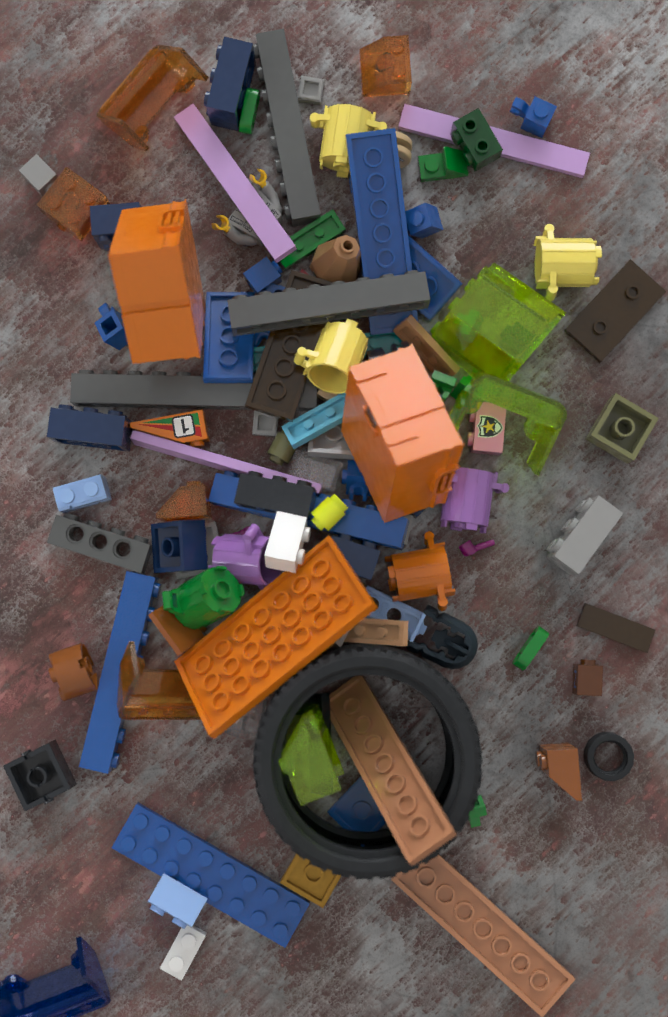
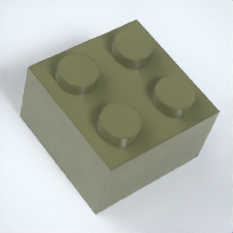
M615 393L609 397L585 439L628 464L635 460L659 418Z

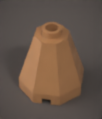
M348 235L318 245L311 261L310 269L312 272L314 271L317 278L330 282H354L358 279L362 268L360 247L356 239Z

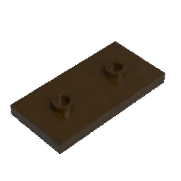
M630 259L564 331L601 363L666 291Z

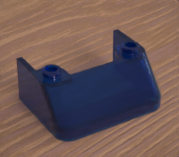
M80 936L76 938L77 950L71 955V965L29 981L15 974L5 977L4 980L0 981V1017H79L108 1005L111 1001L110 991L95 950Z

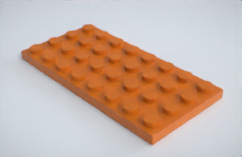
M329 535L305 554L303 564H298L296 573L284 571L174 661L210 737L214 739L378 608L334 539Z

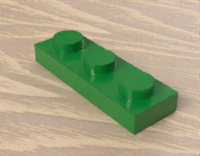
M330 210L290 236L297 249L280 260L285 270L314 253L318 245L331 241L346 232V228L334 210Z

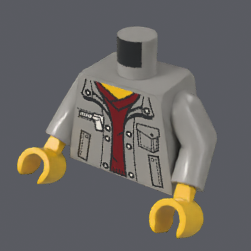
M257 168L261 174L260 179L256 180L252 174H250L249 178L253 183L259 184V187L254 186V189L281 224L282 206L278 195L269 181H266V172ZM238 208L235 209L229 218L224 215L216 216L222 221L220 227L216 223H212L214 230H223V234L237 245L254 246L257 244L263 246V243Z

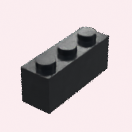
M249 471L248 474L240 473L234 503L239 507L275 514L279 511L307 517V520H311V512L314 510L317 490L315 487H312L311 482L297 480V483L287 482L285 477L273 475L272 479L264 478L262 473Z

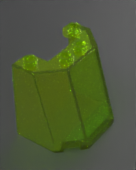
M493 263L489 268L485 266L477 275V280L472 278L464 288L466 293L461 299L456 297L448 306L450 312L442 322L438 321L433 326L430 333H432L431 337L456 364L493 395L497 396L560 322L566 312L505 269Z

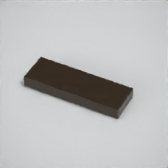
M584 603L576 625L645 653L648 652L656 631L587 603Z

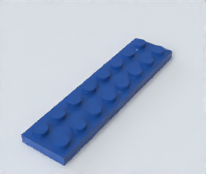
M396 129L346 134L345 140L358 243L361 252L362 275L370 279L380 278L384 274L403 275L405 272L412 270ZM417 310L368 317L370 335L393 332L396 325L409 315H412L418 321Z
M139 802L135 805L112 846V849L162 877L163 874H166L208 898L206 903L286 948L310 904V901Z

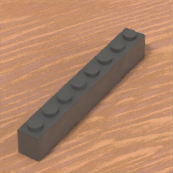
M284 29L257 33V43L253 44L255 59L260 58L261 66L257 67L259 81H264L266 88L261 90L264 105L269 104L270 112L266 113L268 127H273L275 134L270 136L273 151L278 150L279 158L275 159L277 174L282 173L284 180L279 182L282 197L287 196L288 205H284L286 220L291 219L292 227L310 224L321 216Z
M411 270L403 275L384 274L380 278L375 279L362 277L354 282L335 281L327 286L313 284L307 286L306 289L286 288L278 293L264 291L258 293L257 296L250 297L237 295L227 300L232 334L233 336L323 324L328 321H343L347 318L357 319L426 309L429 307L430 294L426 272Z

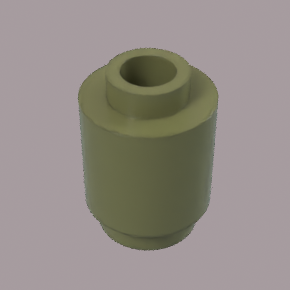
M283 429L276 434L267 452L270 455L269 460L279 466H282L283 463L289 464L296 451L290 444Z

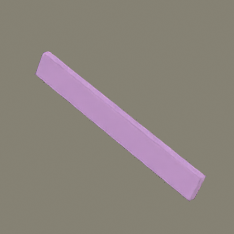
M191 104L174 116L180 128L275 262L278 263L297 249L295 244L196 106Z
M404 104L398 130L454 144L450 133L453 122L459 118ZM490 126L503 149L500 157L583 178L590 155L589 152Z
M136 430L132 432L130 437L136 446L219 470L234 472L239 475L240 473L248 474L249 471L262 473L264 478L269 479L276 475L287 478V482L297 483V480L311 482L312 487H315L317 490V497L322 493V485L320 483Z

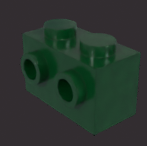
M479 108L453 122L450 133L451 138L456 146L460 145L464 152L462 156L468 166H472L474 171L500 158L503 149Z

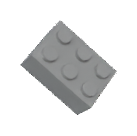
M599 495L593 498L589 497L587 500L584 499L575 510L578 513L576 517L572 520L569 519L561 529L563 532L562 536L554 539L547 548L549 553L546 558L568 575H576L582 571L623 515L620 510Z

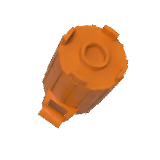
M428 531L424 535L426 549L391 554L385 557V562H391V566L387 567L389 590H396L397 596H392L393 602L436 595L438 600L437 608L440 611H445L448 606L446 597L454 596L455 589H452L445 542L434 544V534Z

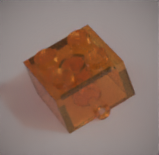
M65 167L38 202L37 206L45 216L57 224L56 226L61 231L65 232L66 230L82 242L91 230L90 206L108 205L110 203L105 194L68 167Z

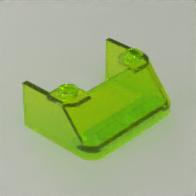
M490 373L478 374L460 392L450 412L449 417L458 432L465 414L477 412L484 400L527 417L523 426L524 433L529 439L536 441L526 463L533 473L539 476L566 421V408L557 400Z
M318 704L311 705L306 708L282 751L283 758L279 759L283 773H288L300 805L341 790L342 788L337 777L345 774Z

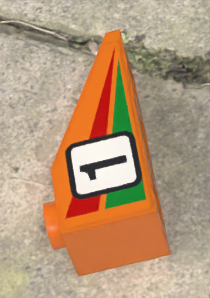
M203 410L130 423V428L134 431H140L195 448L205 446L204 442L210 441Z

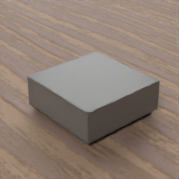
M301 76L297 96L298 102L321 105L325 79Z
M254 410L252 435L275 437L278 430V418Z

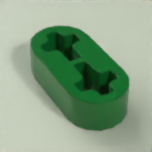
M247 88L239 124L240 133L249 135L253 133L260 101L259 89Z
M537 626L514 658L512 664L521 671H524L548 638L549 632Z

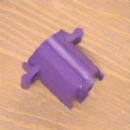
M461 467L455 470L451 484L452 491L448 493L445 504H442L440 527H447V523H451V530H477V527H480L479 533H486L493 491L495 493H506L509 491V485L507 483H497L498 472L492 473Z
M251 524L244 535L224 534L223 536H216L211 545L215 546L212 557L213 565H209L208 568L225 566L238 580V583L257 585L262 590L282 572V570L266 567L264 555L270 537L264 536L256 524Z

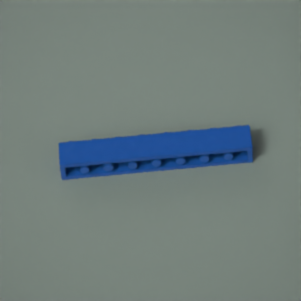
M224 471V474H215L208 500L210 503L275 519V513L239 507L234 503L239 474L230 471ZM320 493L318 497L316 496L314 509L327 496L329 498L331 496L323 493ZM342 499V502L348 507L344 512L345 515L329 531L326 528L322 530L336 535L339 533L352 536L353 539L403 550L409 520L403 516L384 523L376 506L366 505V508L356 506L357 502ZM307 520V527L320 530L311 520Z
M126 571L79 764L80 768L109 774L119 764L120 753H117L119 743L123 744L126 735V729H123L125 719H129L132 710L129 700L131 694L135 695L137 689L136 671H140L142 668L144 656H141L143 646H147L150 632L146 631L148 622H152L148 615L155 611V608L152 607L154 597L158 598L161 590V584L158 583L159 578Z

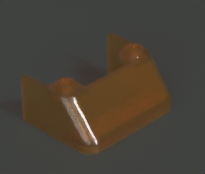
M157 45L143 57L97 112V117L129 145L147 151L149 147L146 143L149 140L148 135L150 132L147 126L176 92L187 93L195 86V80L207 81L209 77L184 48Z
M129 641L119 665L118 716L125 720H201L178 669H145L144 659L136 655L135 642Z

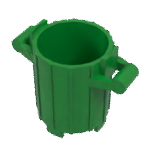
M225 566L208 568L178 588L162 592L164 611L173 613L175 618L184 627L186 626L193 630L206 627L229 614H233L234 610L241 603V597L244 596L243 584H239L238 580Z

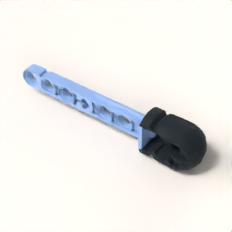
M367 585L366 590L371 597L378 600L379 607L366 618L388 619L387 612L391 608L398 609L401 612L400 620L409 621L407 650L415 654L421 652L423 658L448 669H460L474 659L478 648L477 636L466 623L444 612L439 614L438 610L430 605H427L424 612H421L403 602H393L391 596ZM426 615L431 617L436 623L441 622L449 626L452 633L459 631L465 635L464 638L459 635L453 638L447 635L448 630L444 629L442 631L435 630L431 638L435 642L437 649L441 646L447 648L448 654L453 656L454 659L446 657L443 650L435 652L427 648L426 644H419L414 641L418 634L424 635L427 628L424 625Z

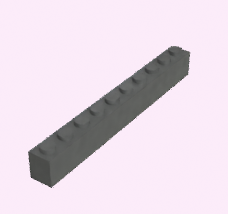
M79 370V373H71L70 403L74 406L252 410L245 408L252 383H204L203 373H201V376H191L189 372H176V376L167 375L166 372L153 371L152 375H142L141 371H128V374H118V371L104 370L103 374H94L92 370ZM308 378L297 411H310L317 407V387Z

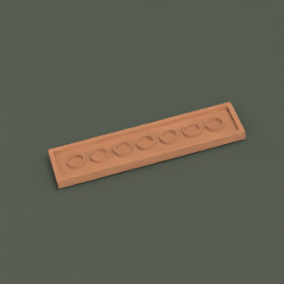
M363 675L354 676L330 694V719L409 864L414 866L455 837L457 833Z
M440 854L427 864L423 862L416 870H411L406 874L402 872L396 873V877H391V880L541 1017L550 1010L575 981V977Z

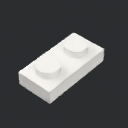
M187 925L185 929L181 928L160 969L182 981L207 933L194 925L192 927Z

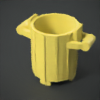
M337 104L329 108L325 105L324 114L312 113L310 115L311 126L324 129L319 158L320 169L323 170V166L337 171V177L348 178L350 172L345 135L387 129V124L383 121H375L376 112L371 114L370 111L363 107L351 104Z
M552 224L545 226L542 236L535 237L534 264L536 289H546V300L553 301L555 299L558 287H590L591 285L598 284L599 277H594L597 271L598 258L602 257L601 246H596L597 241H593L592 238H554V226Z
M347 318L345 323L340 321L330 323L328 321L322 329L315 350H306L304 347H300L294 357V363L305 368L303 375L307 374L310 382L324 392L333 394L346 393L349 367L362 363L367 350L369 338H366L363 331L357 328L358 323Z

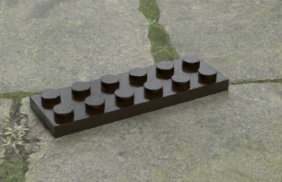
M291 270L285 289H306L307 286L313 284L327 286L333 282ZM326 323L270 331L245 403V408L293 422L307 381V374L303 375L305 368L295 364L294 357L300 347H304L306 350H315Z

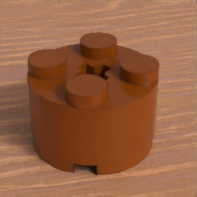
M75 644L49 654V660L52 668H49V674L52 682H58L59 684L58 689L62 701L70 700L98 689L97 673L93 674L92 666L94 663L85 644Z

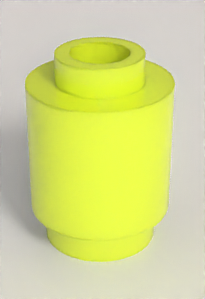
M335 494L330 498L327 496L311 512L314 516L311 521L321 531L324 528L329 531L345 515L344 512L348 507Z

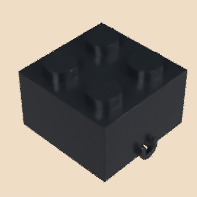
M56 739L33 751L30 749L22 753L21 757L3 765L24 811L43 802L47 804L53 801L55 796L71 789L77 784Z

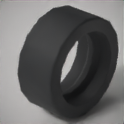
M613 732L595 734L588 740L584 748L583 758L586 767L593 775L604 781L614 782L623 779L630 773L634 765V753L631 745L625 738ZM614 742L622 749L623 761L616 770L604 771L597 766L594 753L601 743Z

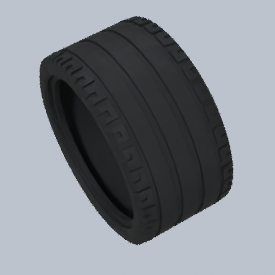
M365 643L347 644L341 646V648H332L322 652L282 684L273 695L261 718L254 743L253 772L256 782L255 786L260 804L262 803L263 811L270 825L274 826L275 832L285 844H289L291 846L290 849L303 860L308 859L311 865L325 872L328 869L332 871V874L345 878L355 876V879L373 880V877H379V879L396 877V873L402 872L406 874L411 870L418 869L419 865L423 862L427 864L439 855L441 849L445 850L457 837H453L412 866L405 858L390 828L368 832L353 831L335 826L317 816L301 800L291 783L287 771L285 740L291 720L299 708L314 693L332 682L347 677L359 675L389 677L419 691L430 701L443 727L446 745L445 764L440 782L433 794L456 833L458 831L461 832L469 820V813L475 807L478 798L477 791L481 785L482 750L479 733L471 711L460 693L447 678L430 664L412 653L393 646Z

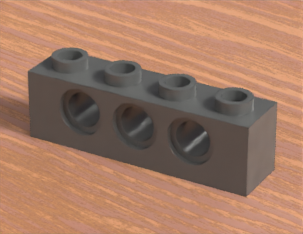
M66 512L64 516H55L47 543L145 574L152 553V545L148 544L149 539L138 535L131 539L124 536L125 531L111 527L110 531L101 529V523L88 520L87 524L78 521L79 516ZM77 528H81L84 533L80 541H75L73 538V532ZM104 535L107 539V544L104 548L99 549L96 545V540L99 536ZM123 543H128L131 548L130 553L123 557L119 552V548Z

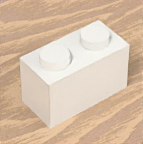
M277 511L264 555L266 567L296 573L298 564L302 565L304 561L305 550L302 549L304 542H309L311 528L307 527V517Z

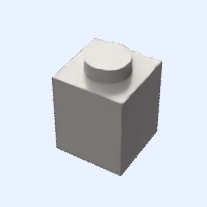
M37 154L19 170L23 177L44 199L48 195L54 194L58 190L59 184L62 183L57 174Z

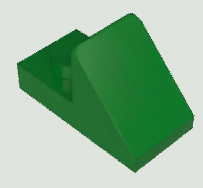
M445 146L442 153L418 156L420 181L428 182L467 177L468 168L462 156L464 152Z

